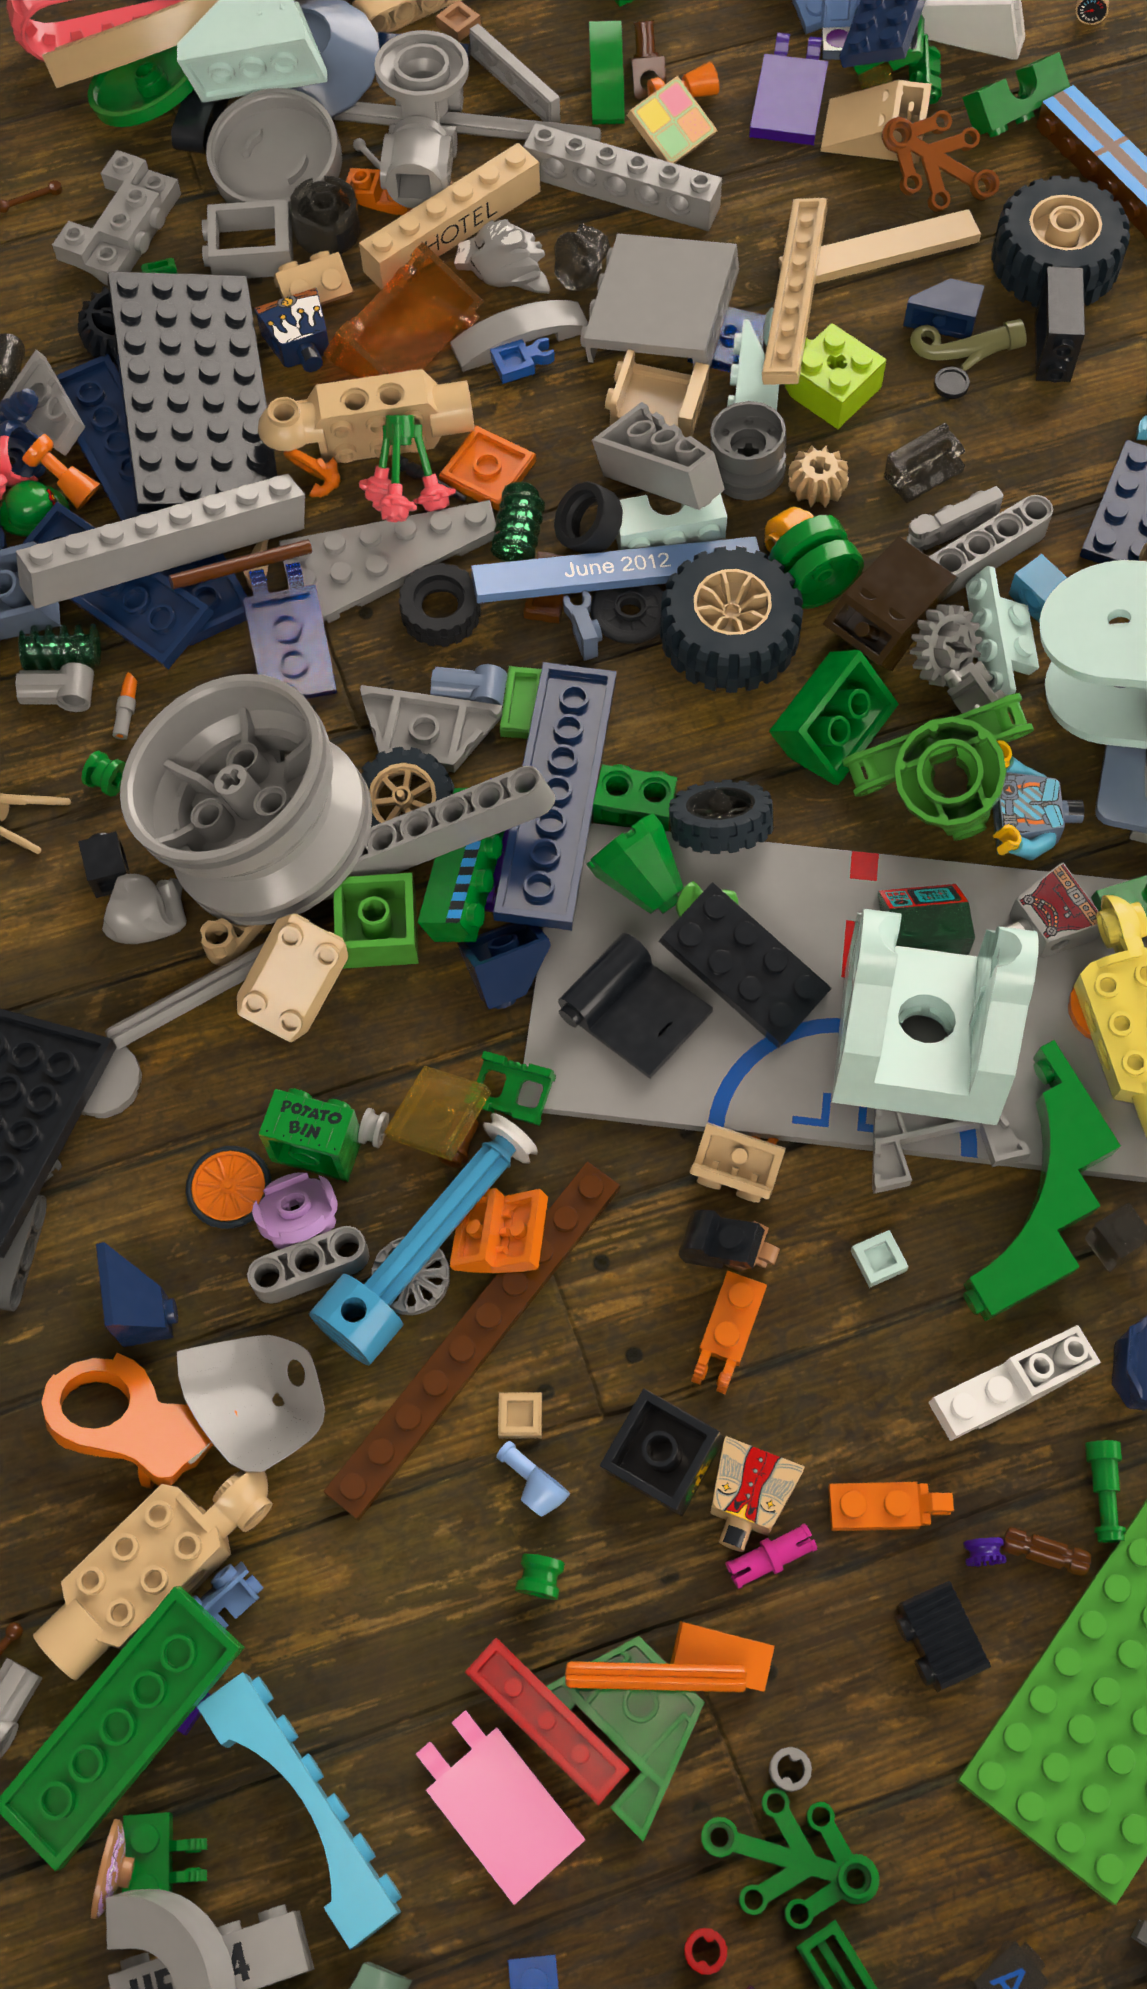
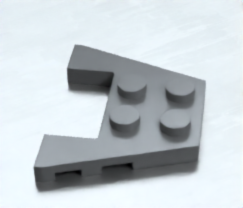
M874 1108L872 1190L875 1194L910 1186L912 1178L901 1147L903 1144L978 1128L992 1167L1027 1160L1031 1152L1027 1144L1023 1140L1020 1142L1010 1129L1009 1125L1011 1123L1003 1113H1001L997 1125Z

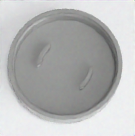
M287 88L263 89L236 100L218 117L211 129L207 142L206 155L208 167L218 191L227 203L288 199L291 218H293L292 207L298 197L305 193L304 199L306 200L310 196L311 189H314L316 205H318L330 193L341 171L342 149L331 116L317 100L297 90ZM316 205L309 207V208H308L307 210H305L303 213H305V212L311 210V209L314 208Z

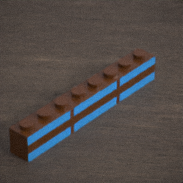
M1074 85L1042 101L1036 126L1040 133L1047 137L1085 178L1096 183L1098 189L1109 191L1114 197L1113 201H1119L1125 211L1124 215L1127 216L1128 220L1147 240V157Z

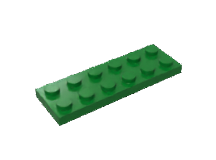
M174 1586L0 1796V1815L55 1871L63 1869L245 1647L181 1586Z

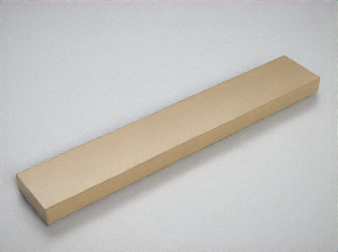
M967 209L821 246L815 284L978 243L981 232L970 210ZM783 256L779 257L778 266H779V268H780V271H781Z

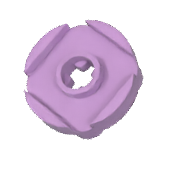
M298 1172L271 1182L263 1190L265 1197L260 1201L259 1205L255 1201L252 1209L253 1218L261 1235L271 1240L274 1247L283 1249L294 1243L308 1240L317 1234L332 1230L336 1224L334 1215L338 1204L333 1188L326 1178L319 1175L320 1180L309 1179L307 1173ZM299 1205L300 1208L291 1211V1207Z

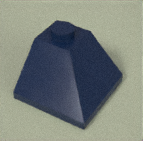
M509 923L477 936L476 942L457 943L478 994L488 1009L506 1008L514 1004L517 998L525 996L551 947L549 938L539 926Z
M105 1242L96 1244L104 1322L109 1332L123 1347L174 1338L172 1324L178 1323L175 1299H169L161 1286Z

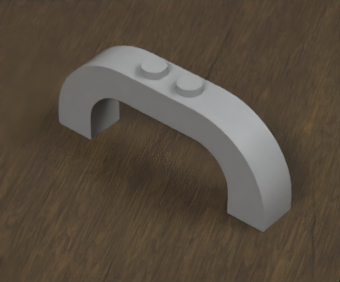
M160 1889L129 1890L106 1897L107 1950L141 1949L150 1952L165 1965L172 1977L175 1989H236L232 1961L221 1934L211 1919L190 1900L173 1892Z

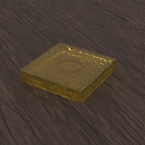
M424 1066L384 1133L390 1140L452 1161L489 1098L491 1091L485 1084Z

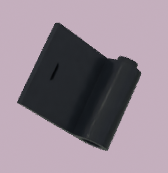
M622 933L558 999L561 1007L559 1014L565 1022L575 1028L578 1025L650 1079L713 1012V1007L654 966L647 949L635 937L627 933Z

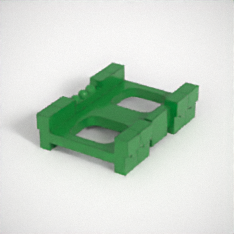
M483 1051L481 1058L484 1061L472 1096H468L465 1104L492 1113L496 1110L498 1113L509 1115L513 1119L540 1126L542 1121L540 1118L552 1083L556 1079L554 1071L530 1063L527 1066L512 1060L508 1061V1058L505 1056ZM489 1071L506 1075L502 1093L497 1098L481 1093L482 1085ZM526 1081L535 1082L543 1086L539 1103L535 1108L521 1106L517 1102L522 1085Z

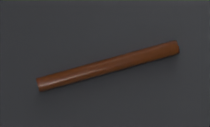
M308 539L171 574L168 576L169 582L173 590L312 554V546Z

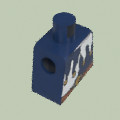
M316 288L255 308L262 337L285 367L302 364L306 372H314L321 368L323 365L321 357L328 355L330 346Z

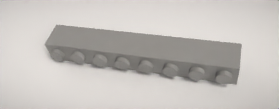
M284 474L186 503L176 504L151 513L141 514L116 523L106 524L77 534H71L42 544H36L16 551L19 584L36 609L304 529L305 494L289 474Z

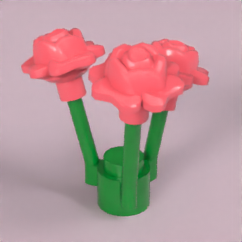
M386 415V425H383V441L379 465L375 466L374 476L359 481V488L365 491V498L373 502L372 507L375 510L381 511L382 520L389 522L406 521L409 511L417 510V505L415 504H422L424 509L429 512L445 509L450 505L449 496L453 495L456 489L438 484L436 474H432L422 438V425L414 424V415ZM412 438H414L425 475L422 477L425 488L421 490L418 498L410 502L406 497L402 496L403 486L399 484L400 445H412ZM390 445H392L391 480L388 479L390 468L387 467Z

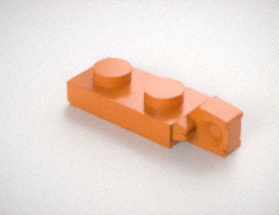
M917 1482L839 1483L829 1484L828 1486L831 1531L919 1529L921 1526L931 1525V1515H951V1512L954 1511L952 1493H929L928 1484H917Z

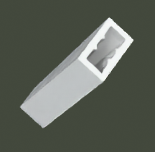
M1021 0L925 1L921 14L925 19L924 35H928V40L1009 59H1018L1025 39Z

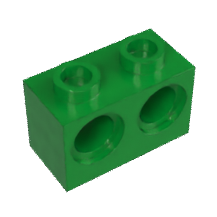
M602 764L593 803V822L632 828V825L654 813L662 823L664 830L669 832V803L671 799H676L677 777L669 776L662 771L645 772L633 770L621 764L613 766ZM622 791L625 794L621 796L611 795L610 792ZM650 797H658L662 799V801L650 802L647 799Z

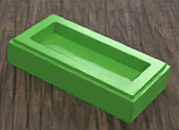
M509 666L500 724V737L528 739L542 669Z

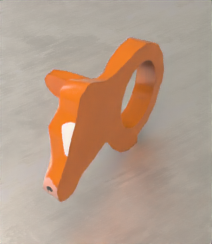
M116 1353L113 1360L91 1358L72 1363L57 1375L53 1374L46 1384L41 1403L47 1431L54 1440L63 1448L82 1454L124 1459L133 1462L138 1466L139 1481L143 1487L152 1489L154 1483L158 1486L161 1484L173 1485L182 1473L195 1468L213 1446L199 1426L188 1405L159 1402L154 1386L145 1369L133 1359ZM93 1382L108 1383L119 1388L126 1395L129 1406L123 1416L113 1424L97 1429L82 1428L70 1422L61 1409L63 1401L71 1391L81 1385Z

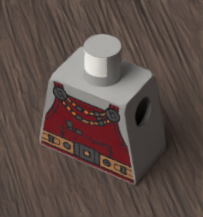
M1061 863L1015 899L1010 911V917L1014 923L1006 927L1037 931L1038 956L1044 958L1098 939L1100 933L1096 916L1099 911L1066 865Z

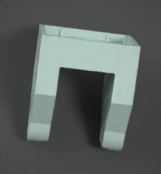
M863 909L862 913L857 912L845 969L832 1103L997 1125L1016 1075L1028 1007L1036 976L1038 960L1037 931L1000 926L996 930L986 929L978 956L896 946L902 917L901 913ZM911 1016H926L939 1022L943 1026L944 1031L947 1032L948 1037L945 1036L944 1040L937 1043H923L908 1036L901 1026Z

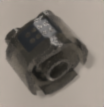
M324 176V181L313 182V178H310L298 185L290 196L291 217L296 242L308 253L316 254L322 251H329L330 254L339 252L340 256H342L344 252L356 244L362 233L358 202L352 186L346 181L334 176Z

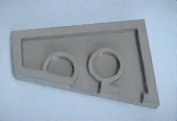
M35 350L2 400L10 398L15 392H20L25 388L33 390L38 397V405L32 417L25 425L39 437L46 434L52 439L54 443L53 448L66 456L84 430L85 425L48 360L42 353Z

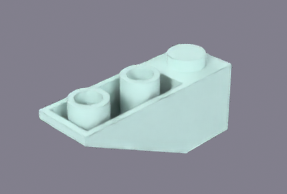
M744 319L742 333H735L733 355H740L739 364H732L730 385L736 386V395H728L727 407L734 403L752 401L764 403L777 410L779 384L763 385L762 370L765 353L749 319Z

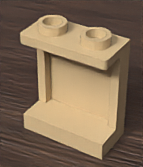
M628 349L624 361H618L614 375L615 388H609L606 396L605 409L610 410V425L643 402L649 407L650 413L654 414L657 412L662 415L667 425H676L681 429L683 436L693 437L708 389L709 365L696 362L692 375L637 364L635 362V350Z

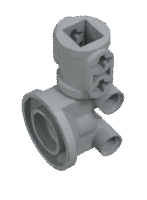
M419 30L400 34L387 41L380 48L375 58L377 82L385 93L396 99V106H402L403 120L399 121L398 124H390L389 133H386L384 136L380 161L381 189L387 190L395 202L408 208L417 207L450 186L453 158H456L457 127L440 125V118L447 111L462 112L463 85L469 73L468 56L464 47L457 40L436 31Z

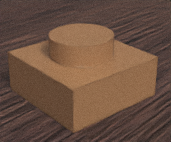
M460 0L455 1L435 16L436 27L458 42L469 35L471 27L476 24L481 25L480 15Z

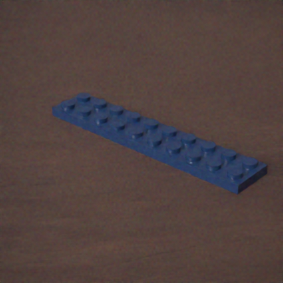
M107 354L105 357L100 356L56 375L85 425L76 442L120 521L137 517L141 514L151 513L137 512L120 376L109 355ZM221 553L167 569L160 573L169 578L168 576L171 574L225 561L226 558ZM235 574L182 587L207 604L214 612L213 616L191 641L190 646L256 616L254 607Z

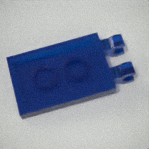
M300 562L285 565L290 589L269 593L264 569L249 571L254 596L243 598L258 675L274 677L286 682L298 690L305 699L337 694L316 584L305 586Z

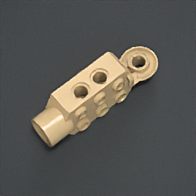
M423 369L317 384L305 400L295 401L289 397L276 398L270 402L261 415L258 423V434L261 441L268 447L278 451H292L303 447L305 444L318 442L321 457L326 462L334 457L337 463H349L354 460L380 458L383 425H386V415H414V424L422 425V438L426 450L434 449L441 436L474 431V419L467 380L437 384ZM412 438V445H400V454L418 452L414 438ZM390 445L389 455H392V445Z
M240 1471L231 1476L215 1493L213 1497L215 1504L208 1511L198 1506L178 1487L161 1484L61 1581L65 1604L33 1634V1638L44 1653L67 1676L76 1681L110 1647L122 1650L174 1586H181L191 1595L231 1555L228 1535L237 1526L243 1532L251 1530L271 1510L273 1504L267 1498L268 1482L265 1471L247 1473Z

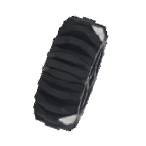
M102 285L101 293L91 292V301L82 302V311L78 312V332L84 348L87 349V352H91L94 358L105 357L108 354L112 362H115L118 366L109 290Z

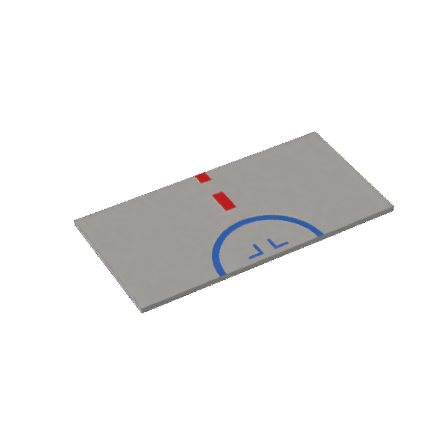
M591 823L572 931L543 927V932L549 938L551 947L536 975L523 1063L527 1066L530 1063L552 1069L556 1075L542 1113L703 1132L706 1124L711 1123L748 1136H757L758 1138H776L781 1141L873 1151L874 1108L832 1103L845 969L857 912L862 913L863 909L901 913L902 917L896 946L978 956L986 929L996 930L998 926L1006 927L1014 923L1010 917V911L1015 899L1049 872L772 842H756L755 847L750 849L740 848L739 852L729 853L728 851H721L720 854H710V851L699 853L692 851L691 847L686 849L681 847L679 841L675 842L673 840L672 833L665 831L684 887L691 881H694L704 892L713 882L721 890L735 891L739 906L832 988L788 1039L777 1048L658 942L679 919L676 905L664 914L659 909L650 914L594 876L586 865L591 861L590 859L621 833L624 832L625 834L629 830L634 829ZM1072 874L1091 901V896L1096 890L1129 881ZM957 884L969 902L889 909L879 890ZM938 890V892H936V893H940V891H943V892H944L943 894H945L946 896L937 895V894L935 895V896H937V897H938V896H941L943 899H944V897H947L948 899L951 898V897H948V896H947V895H949V894H946L945 892H947V891H945V890ZM930 893L929 895L932 896L931 898L936 900V897L933 896L934 894ZM927 895V896H923V898H922V899H924L925 901L931 900V899H925V897H929L928 895ZM622 933L630 934L641 942L649 952L654 966L713 1007V1012L651 1079L579 1025L576 1028L570 1026L559 1014L561 1007L558 999ZM1101 935L1092 942L1044 958L1038 956L1035 982L1028 1007L1016 1075L1002 1113L1011 1123L1009 1125L1010 1129L1020 1142L1023 1140L1027 1144L1031 1154L1027 1160L1000 1166L1034 1170L1042 1169L1043 1144L1036 1102L1042 1093L1051 1089L1049 1084L1044 1085L1037 1077L1033 1067L1035 1063L1033 1057L1040 1047L1055 1040L1121 1145L1111 1157L1081 1172V1175L1147 1182V1138L1142 1129L1134 1103L1113 1099L1093 1040L1086 1038L1074 1026L1068 1014L1069 996L1080 973L1091 962L1115 954L1113 948L1105 946ZM1147 937L1141 938L1144 947L1147 948ZM911 1016L901 1026L908 1036L923 1043H937L944 1040L945 1036L948 1037L947 1032L944 1031L943 1026L939 1022L926 1016ZM531 1081L524 1082L518 1097V1104L528 1108L537 1107L543 1086ZM978 1128L901 1145L904 1155L991 1164Z

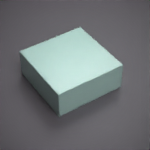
M890 1230L860 1242L851 1248V1253L869 1288L906 1272L909 1267Z

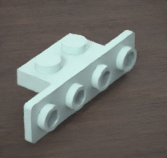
M986 566L966 584L970 612L973 613L971 621L980 625L975 632V636L982 637V642L976 644V650L981 653L980 657H978V662L981 661L992 677V680L987 684L994 693L1001 689L1008 696L1016 692L1013 671L1030 675L1039 669L1036 645L1028 605L1000 597L995 568Z

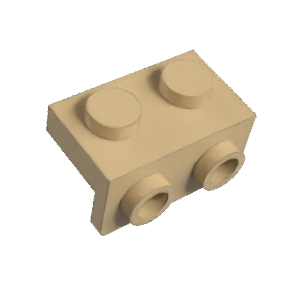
M329 251L316 253L310 257V262L298 265L297 261L286 263L278 268L279 272L274 275L273 281L275 286L279 288L282 299L316 288L320 303L323 305L353 294V289L339 252L330 254Z
M707 1123L695 1162L691 1166L690 1174L698 1176L697 1183L703 1186L720 1190L723 1184L737 1189L736 1195L738 1197L759 1203L761 1197L769 1199L772 1194L786 1148Z

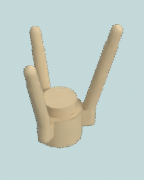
M0 793V821L6 819L9 813V804L70 805L71 800L69 798ZM0 826V835L36 854L41 853L42 850L39 846Z

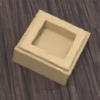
M542 1392L499 1393V1439L542 1438Z

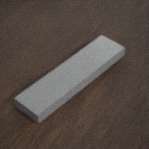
M480 24L471 27L469 32L471 55L544 122L560 123V96Z

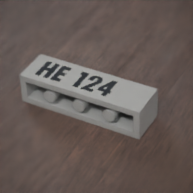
M285 1904L258 1913L260 1921L258 1924L242 1929L240 1920L217 1927L232 1961L236 1989H260L314 1970L300 1911L287 1913ZM148 1952L120 1961L122 1971L108 1975L110 1989H175L172 1977L165 1965L158 1958L150 1961Z

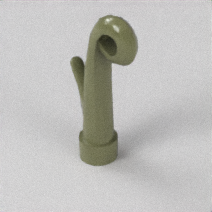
M1021 319L1004 322L1002 326L945 344H941L939 331L931 325L917 327L910 337L913 350L923 358L940 361L968 357L960 367L965 372L983 358L998 351L1025 347L1027 340L1025 326ZM925 336L930 337L933 343L928 345L921 338Z

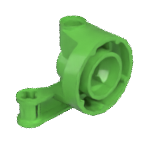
M1016 693L1005 696L955 717L930 720L912 731V733L844 758L842 760L843 766L849 768L856 787L853 790L854 796L861 797L874 793L896 781L898 795L908 811L927 825L943 828L948 836L953 837L954 841L963 840L987 829L985 823L989 821L991 809L1001 797L1006 778L1004 754L997 741L1010 742L1034 731L1033 725L1027 723L1020 702L1023 700L1021 694ZM1008 712L1010 713L1014 724H1012ZM956 757L957 766L964 770L968 778L967 792L958 797L945 798V795L934 787V765L944 763ZM862 766H864V768H865V770H866L868 779H865V778H864V775H863V772H862V769H861Z

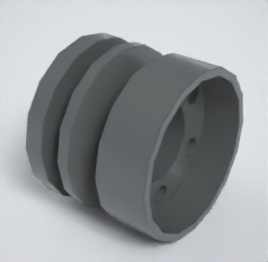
M746 401L734 403L721 410L712 422L710 444L711 450L715 453L725 489L722 493L733 499L749 501L764 498L775 492L783 483L786 472V427L784 419L776 409L759 402Z

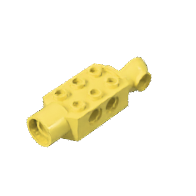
M1104 895L1101 900L1102 911L1097 912L1096 916L1097 925L1105 946L1113 948L1115 954L1091 962L1080 973L1074 984V989L1111 1095L1114 1100L1134 1103L1142 1129L1147 1138V948L1144 947L1141 939L1147 937V917L1139 902L1130 904L1120 897Z

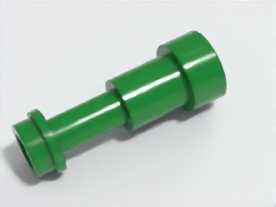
M1112 1440L1085 1443L1086 1462L1091 1463L1093 1492L1098 1493L1101 1526L1094 1528V1533L1097 1534V1542L1118 1543L1119 1541H1125L1124 1533H1126V1527L1119 1526L1116 1493L1120 1492L1118 1462L1122 1461L1121 1442Z

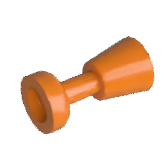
M707 62L683 75L682 82L693 97L718 95L719 80L712 62ZM657 77L648 80V97L665 85L661 78Z
M43 434L22 457V461L30 467H36L40 463L43 464L59 479L57 485L74 507L79 510L91 499L101 484L77 468L71 466L68 469L50 453L54 446L52 439Z

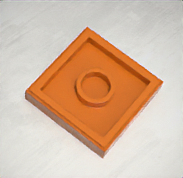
M476 425L474 431L470 432L441 471L439 479L476 501L490 500L492 508L500 512L536 463V454Z

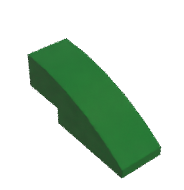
M621 21L589 22L592 125L625 124Z

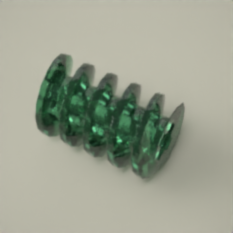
M512 482L502 490L497 523L494 528L495 534L492 538V547L490 549L492 554L499 560L511 562L530 560L536 557L535 548L538 546V536L541 532L540 524L543 522L542 513L545 510V502L539 497V492L533 485L527 482Z
M95 623L90 624L88 634H84L81 624L75 625L73 635L69 634L66 624H61L59 635L54 634L51 624L46 625L44 635H40L36 625L31 626L29 636H25L23 630L19 632V657L24 670H35L38 667L39 670L49 671L52 666L55 671H60V668L67 663H81L91 669H94L95 664L97 666L100 665L101 642Z

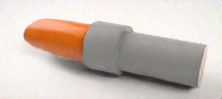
M127 672L124 678L121 694L117 699V714L112 734L113 737L121 740L128 737L131 716L134 714L136 705L135 695L138 682L130 672Z

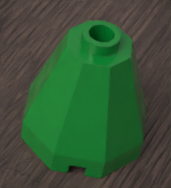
M651 813L632 825L634 830L631 829L625 834L623 832L594 855L586 865L596 878L651 914L659 909L664 914L676 905L679 897L677 894L683 890L684 886L664 827L655 814Z

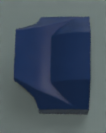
M1147 1316L1130 1326L1129 1330L1115 1342L1112 1386L1126 1407L1142 1411L1147 1409Z

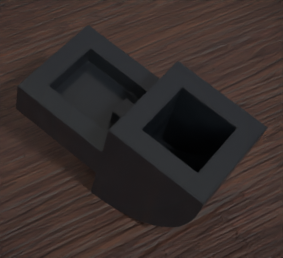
M697 1210L691 1213L678 1254L688 1264L722 1269L723 1264L753 1269L765 1230L759 1223L721 1218L713 1210Z

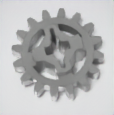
M939 604L936 610L928 609L926 611L927 621H917V625L921 630L919 634H912L911 636L917 642V647L912 648L910 654L917 655L918 659L914 662L913 668L922 670L919 678L929 680L930 685L947 686L943 678L946 673L951 670H961L972 662L973 657H980L981 655L978 650H975L976 644L982 642V637L975 636V632L980 625L979 623L971 622L973 613L964 611L963 606Z

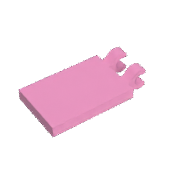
M465 1710L451 1723L472 1750L452 1767L449 1766L431 1742L426 1744L416 1755L436 1779L426 1789L427 1793L513 1905H515L582 1844L585 1838L500 1730L496 1727L486 1736Z

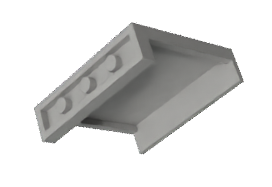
M617 234L613 248H609L607 252L605 273H601L599 276L597 298L592 299L590 303L588 325L583 326L581 331V346L586 349L588 362H594L597 349L627 351L630 349L635 350L636 353L692 358L693 366H695L696 362L708 364L710 369L739 272L737 244Z

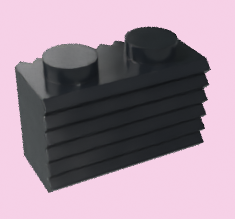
M950 1581L909 1598L896 1607L900 1614L894 1617L898 1631L906 1643L911 1640L913 1641L920 1658L915 1660L917 1671L926 1686L933 1684L937 1693L991 1667L986 1653L982 1649V1645L978 1641V1637Z

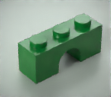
M1059 52L1040 58L1015 71L1019 81L1017 98L1011 93L1006 78L990 83L962 97L972 127L980 135L988 132L990 138L1008 130L1007 123L1015 120L1016 124H1020L1035 117L1033 110L1041 107L1042 101L1069 88L1070 84Z

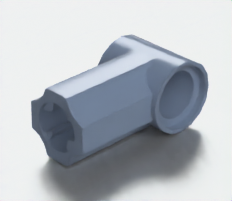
M491 664L480 665L475 668V671L435 667L431 677L430 695L503 705L508 675L503 668Z

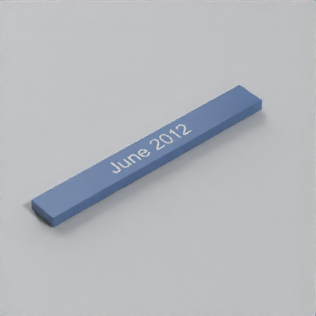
M755 536L471 565V576L477 603L579 593L585 590L589 592L665 584L672 574L677 573V567L684 561L689 560L693 562L694 555L705 550L707 554L713 553L714 548L726 546V550H736V546L746 547V552L754 554L756 550H760Z

